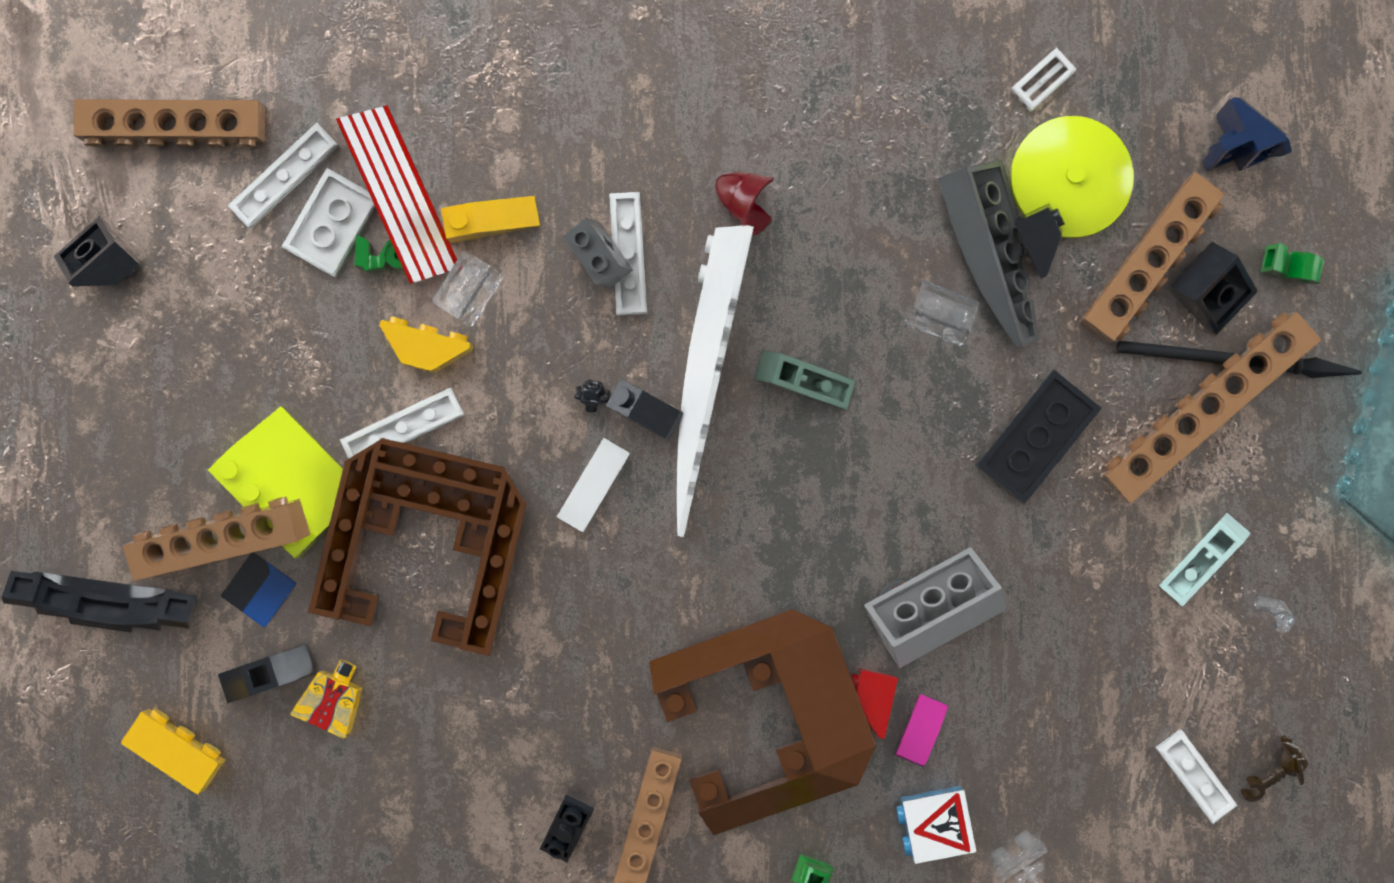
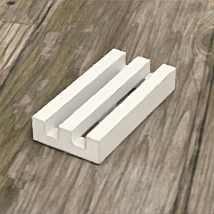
M1056 47L1015 84L1010 91L1019 97L1018 100L1024 103L1027 109L1032 112L1075 73L1077 69ZM1056 57L1059 62L1031 88L1024 92L1021 88ZM1064 66L1067 71L1032 101L1029 97Z

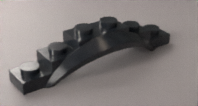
M11 571L1 596L5 604L34 607L37 614L68 618L70 624L124 632H132L133 627L160 631L162 625L189 629L197 604L196 596L175 593L169 589L37 571L33 573Z

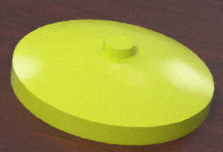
M1080 116L1058 117L1035 128L1018 147L1010 169V187L1015 204L1021 214L1025 215L1048 203L1052 210L1058 208L1065 222V225L1061 226V238L1063 239L1085 238L1111 225L1126 208L1134 183L1132 160L1122 140L1104 124Z

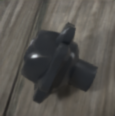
M588 379L582 386L576 387L574 398L581 400V403L585 404L587 412L593 413L597 411V406L608 402L610 391L604 389L603 383L600 381Z

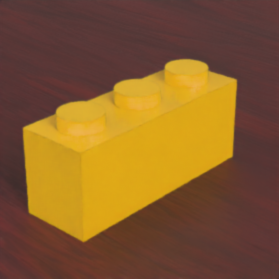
M155 708L142 711L120 743L195 794L199 795L204 792L225 762V759L219 756L220 750L209 743L203 745L195 740V734L191 730L183 726L176 727L168 721L170 718L164 712Z

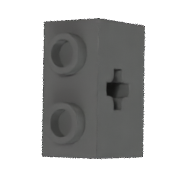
M586 217L563 236L597 286L610 289L633 271L599 221Z

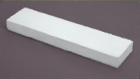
M316 123L227 206L251 229L327 159L339 145Z
M640 192L611 193L609 197L612 240L633 269L632 272L615 284L617 316L647 314Z
M450 387L342 438L340 442L349 459L382 438L408 443L465 416L453 389Z

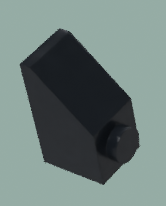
M1049 203L1015 219L1014 223L1041 279L1046 277L1062 236L1061 226L1065 225L1059 209L1052 210Z
M622 379L618 382L606 404L607 407L667 440L670 439L684 414Z

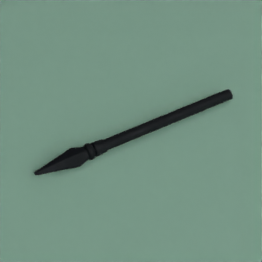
M1118 341L1117 353L1223 364L1235 354L1129 341ZM1254 356L1249 362V367L1262 368L1261 359ZM1318 357L1300 358L1285 371L1286 373L1293 372L1294 375L1303 374L1310 378L1362 374L1360 370Z

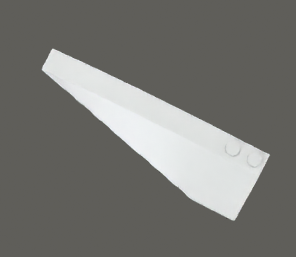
M753 226L719 227L715 229L714 236L708 235L704 253H709L710 255L708 264H701L698 283H703L689 349L681 407L683 415L680 419L677 472L678 536L685 537L751 243Z

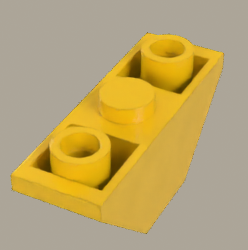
M392 316L390 321L381 320L379 324L400 362L406 366L436 373L473 351L474 345L467 342L468 336L450 332L449 337L437 334L438 328L420 324L419 329L408 327L409 321Z

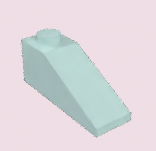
M1226 513L1159 586L1183 607L1245 542L1251 533Z

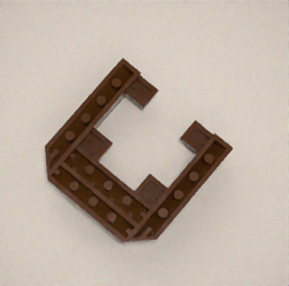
M385 438L378 440L347 459L344 463L308 613L372 626L380 596L352 589L366 530L394 536L401 507L416 509L460 520L453 550L481 557L467 617L438 610L431 641L490 656L527 506L506 469L502 466Z
M791 609L649 661L654 695L657 694L667 722L698 711L688 685L689 682L743 663L753 691L778 682L782 683L802 736V740L776 749L786 777L731 796L720 769L689 780L700 809L698 813L713 835L858 786L877 745L833 627L797 610Z

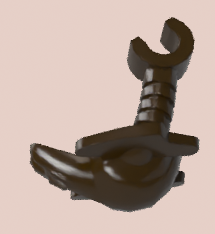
M1286 735L1278 737L1281 741V767H1277L1271 774L1268 773L1266 777H1247L1246 780L1252 789H1242L1241 793L1245 800L1248 802L1260 800L1267 788L1284 779L1286 775L1297 776L1300 785H1303L1305 780L1303 771L1306 770L1309 764L1307 752L1290 738L1288 739Z

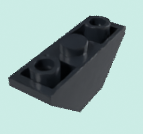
M307 644L219 673L218 677L226 701L230 703L315 674L316 671Z
M568 789L540 850L548 853L553 858L568 862L597 802Z

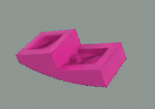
M919 694L908 724L903 730L895 756L924 767L940 731L948 705Z

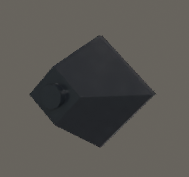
M100 216L54 255L63 275L72 287L117 285L123 279L130 277L134 273L135 268L140 265L132 251Z

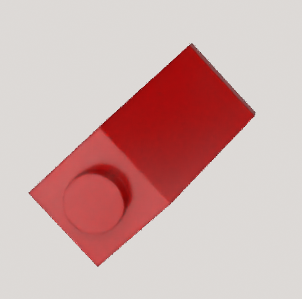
M859 668L858 674H852L853 683L869 725L878 738L885 739L898 678L894 675Z

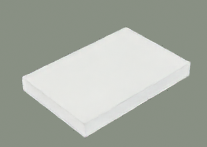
M326 168L281 247L337 278L356 244V235L361 236L376 210L369 192Z

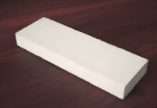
M603 438L557 517L579 531L584 532L630 453Z
M1179 729L1155 747L1212 824L1238 806L1182 730Z

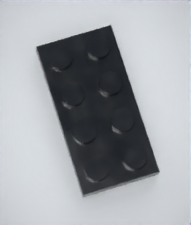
M1052 370L977 462L976 466L1021 503L1025 504L1102 408L1057 371Z

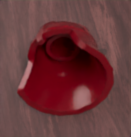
M739 171L724 173L716 179L715 191L720 202L742 226H753L752 235L759 234L771 223V217L755 203V200L760 192L773 182L774 177L758 175L755 172Z

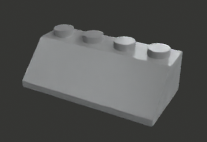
M971 547L864 604L885 648L899 668L1007 610L1002 587Z

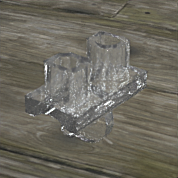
M1028 830L1014 838V841L1022 851L1015 858H1011L1004 846L990 854L993 864L997 869L995 873L1001 883L1021 869H1023V872L1014 878L1017 883H1024L1027 880H1030L1032 883H1040L1035 875L1045 869L1040 861L1031 867L1028 865L1045 854L1047 847L1042 840L1038 842Z

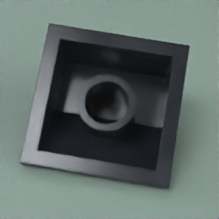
M1211 242L1170 285L1180 303L1215 335L1258 292L1239 256L1214 242Z

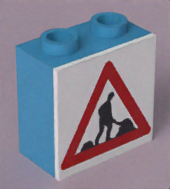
M961 786L900 797L901 806L896 807L899 825L905 824L907 836L902 837L904 852L906 856L911 855L915 864L976 852L965 791Z

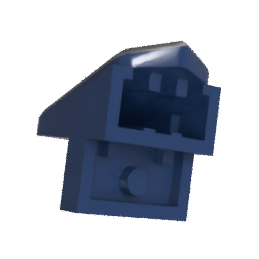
M1234 97L1229 99L1217 113L1216 118L1224 134L1218 137V143L1209 148L1210 152L1202 161L1207 172L1232 161H1235L1239 170L1242 171L1267 161L1270 157H1280L1289 154L1293 149L1288 134L1244 99Z

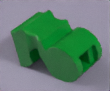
M356 235L355 267L365 270L368 274L386 271L388 265L397 271H404L390 240L387 241L378 256L372 255L373 246L364 237Z
M1282 243L1266 246L1260 273L1268 276H1281L1286 280L1293 279L1307 284L1320 283L1325 261L1323 257L1309 252L1292 251L1288 253L1289 247Z
M800 853L791 880L794 883H829L834 867L829 863Z

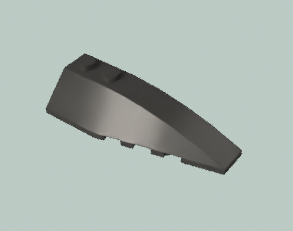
M1002 160L966 167L938 178L941 194L945 199L950 215V223L954 228L967 265L996 318L1017 347L1039 340L1034 304L1032 300L1027 298L1026 292L1030 285L1029 273L1023 272L1021 257L1026 256L1024 244H1019L1017 228L1014 224L1015 219L1019 218V213Z

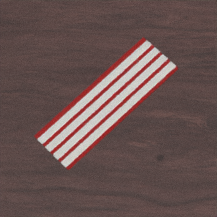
M388 105L336 118L409 283L412 284L461 268L450 242L446 239L445 231Z

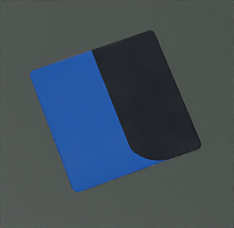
M252 552L225 588L221 597L259 625L266 627L293 590L296 582Z

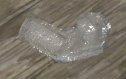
M1255 595L1253 609L1271 613L1275 618L1274 625L1277 631L1282 633L1290 631L1291 626L1294 625L1295 618L1284 601Z

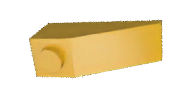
M535 196L471 202L441 208L446 239L451 244L540 227Z

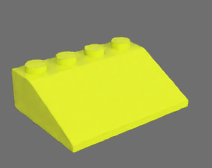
M280 406L230 447L208 471L243 507L259 503L260 508L269 506L268 501L284 496L287 497L288 501L300 498L310 535L298 542L282 546L293 558H302L328 532L343 468ZM267 518L268 526L273 529L272 522Z

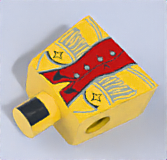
M340 659L333 674L324 670L318 672L290 715L343 739L350 736L362 693L361 686L350 682L357 666Z

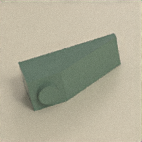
M762 351L754 376L755 381L845 410L848 408L856 382L853 379L782 353Z

